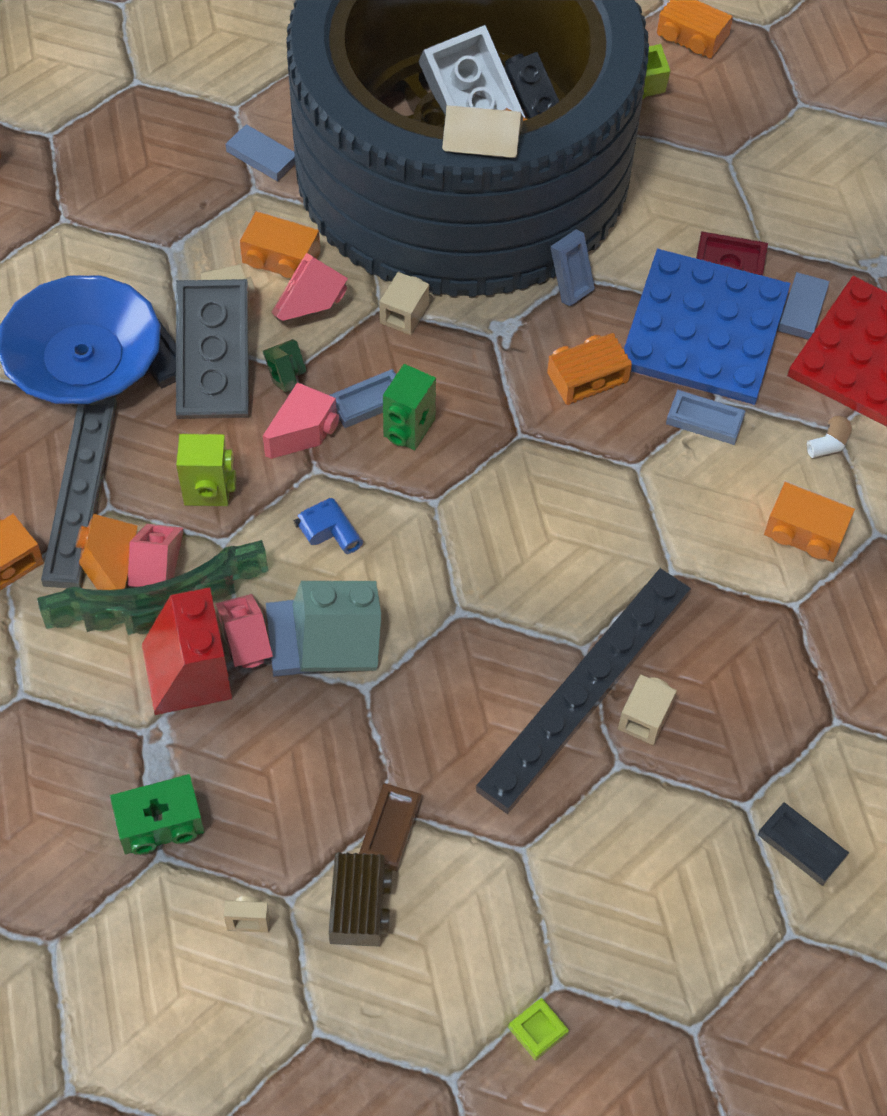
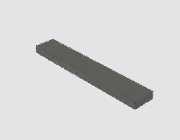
M115 396L90 404H78L41 577L43 587L81 589L84 570L79 564L82 549L75 546L81 525L88 527L93 514H96L117 408Z

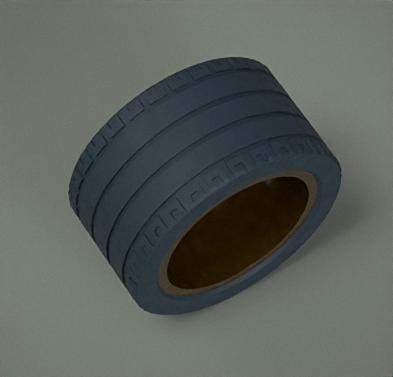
M295 0L294 9L290 13V24L287 26V62L297 184L300 197L303 198L305 210L309 212L311 221L318 225L320 234L326 236L327 242L331 246H336L339 253L344 257H348L356 266H361L366 269V272L390 282L393 281L398 272L410 277H417L429 284V293L487 296L528 288V286L545 282L550 277H556L550 246L577 229L585 235L588 252L595 250L599 246V242L608 236L609 228L614 227L617 217L622 212L623 203L626 202L649 53L648 31L645 29L646 21L645 17L641 15L642 9L635 0ZM485 25L503 67L506 66L505 61L515 55L523 53L524 57L538 52L559 102L543 113L530 119L526 118L527 120L523 121L522 132H519L518 151L515 158L445 152L442 146L446 115L432 91L428 93L420 83L421 81H426V77L419 64L423 50ZM514 86L512 88L518 99L521 109H523L524 106ZM402 90L414 114L404 116L380 101L393 92Z

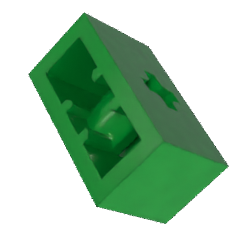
M407 364L402 365L383 394V437L388 438L390 442L397 446H405L414 451L416 450L435 421L436 377Z
M190 774L110 795L119 839L125 855L130 853L135 855L147 854L155 850L159 845L170 842L176 844L187 843L194 840L197 835L205 833ZM162 815V820L155 821L154 816Z

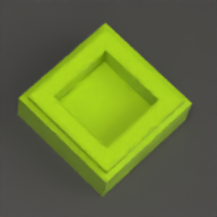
M542 997L508 1025V1029L535 1061L569 1033L568 1028Z

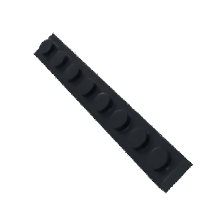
M659 568L476 785V792L508 815L688 598L691 588Z

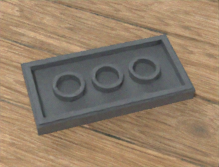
M247 279L176 280L177 419L249 418Z

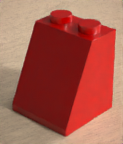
M210 587L170 595L142 643L155 715L231 700L232 695Z

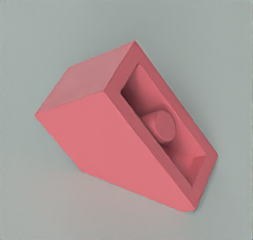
M306 253L271 313L280 320L285 321L330 309L333 303L337 304L343 298L347 290L345 283L348 278Z
M297 382L263 435L265 456L273 459L320 446L326 435L333 434L338 425L339 414H337L336 398Z
M146 524L130 541L127 586L139 587V591L143 593H159L162 590H166L174 578L183 537L182 527Z
M252 594L215 603L230 657L235 667L241 665L243 668L256 667L263 664L264 659L273 657L263 614Z

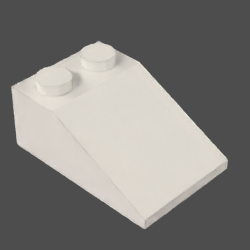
M485 25L423 50L419 64L434 97L445 115L446 106L450 105L494 110L508 108L512 111L521 112L525 118Z

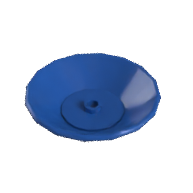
M70 275L40 284L13 304L0 324V362L5 375L28 395L54 404H90L122 393L145 375L159 352L161 325L151 302L129 284L101 275Z

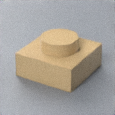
M241 896L236 901L225 900L224 920L227 931L269 933L270 913L268 903L261 902L260 899L251 896Z

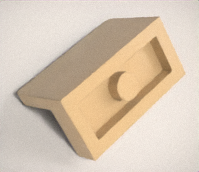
M447 105L442 148L445 152L515 158L518 151L519 132H522L523 115L521 112Z

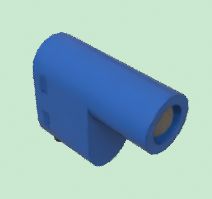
M333 498L326 499L302 511L297 515L298 518L293 520L295 527L301 529L310 545H318L334 537L343 552L351 554L357 551L363 544V540Z

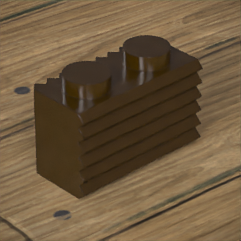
M348 852L335 853L329 920L330 944L380 947L381 934H389L390 909L382 908L383 894H391L393 869H385L384 855L350 854Z

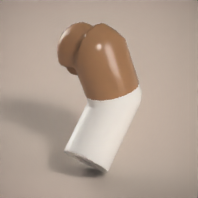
M842 416L832 417L828 421L830 427L825 437L807 441V451L811 458L840 452L844 449L852 432L851 423L847 418Z

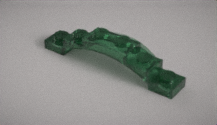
M262 540L240 546H229L199 567L165 581L118 590H93L74 586L66 588L62 592L38 597L37 601L46 629L53 627L64 628L76 621L83 620L87 632L94 630L105 631L117 624L125 623L128 635L135 633L147 634L170 595L210 587L213 602L220 601L228 595L236 593L234 580L241 578L252 579L261 573L268 572L266 551Z

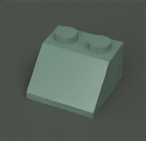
M301 581L292 603L300 672L376 671L378 668L381 609L377 582Z

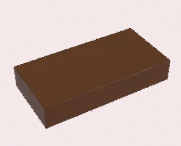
M383 783L359 854H382L385 856V868L398 872L422 800V794Z

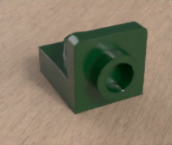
M291 339L263 350L273 384L284 392L293 390L297 384L296 376L306 372L298 342Z

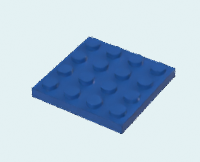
M657 248L624 347L625 354L628 355V359H631V372L755 405L791 283Z

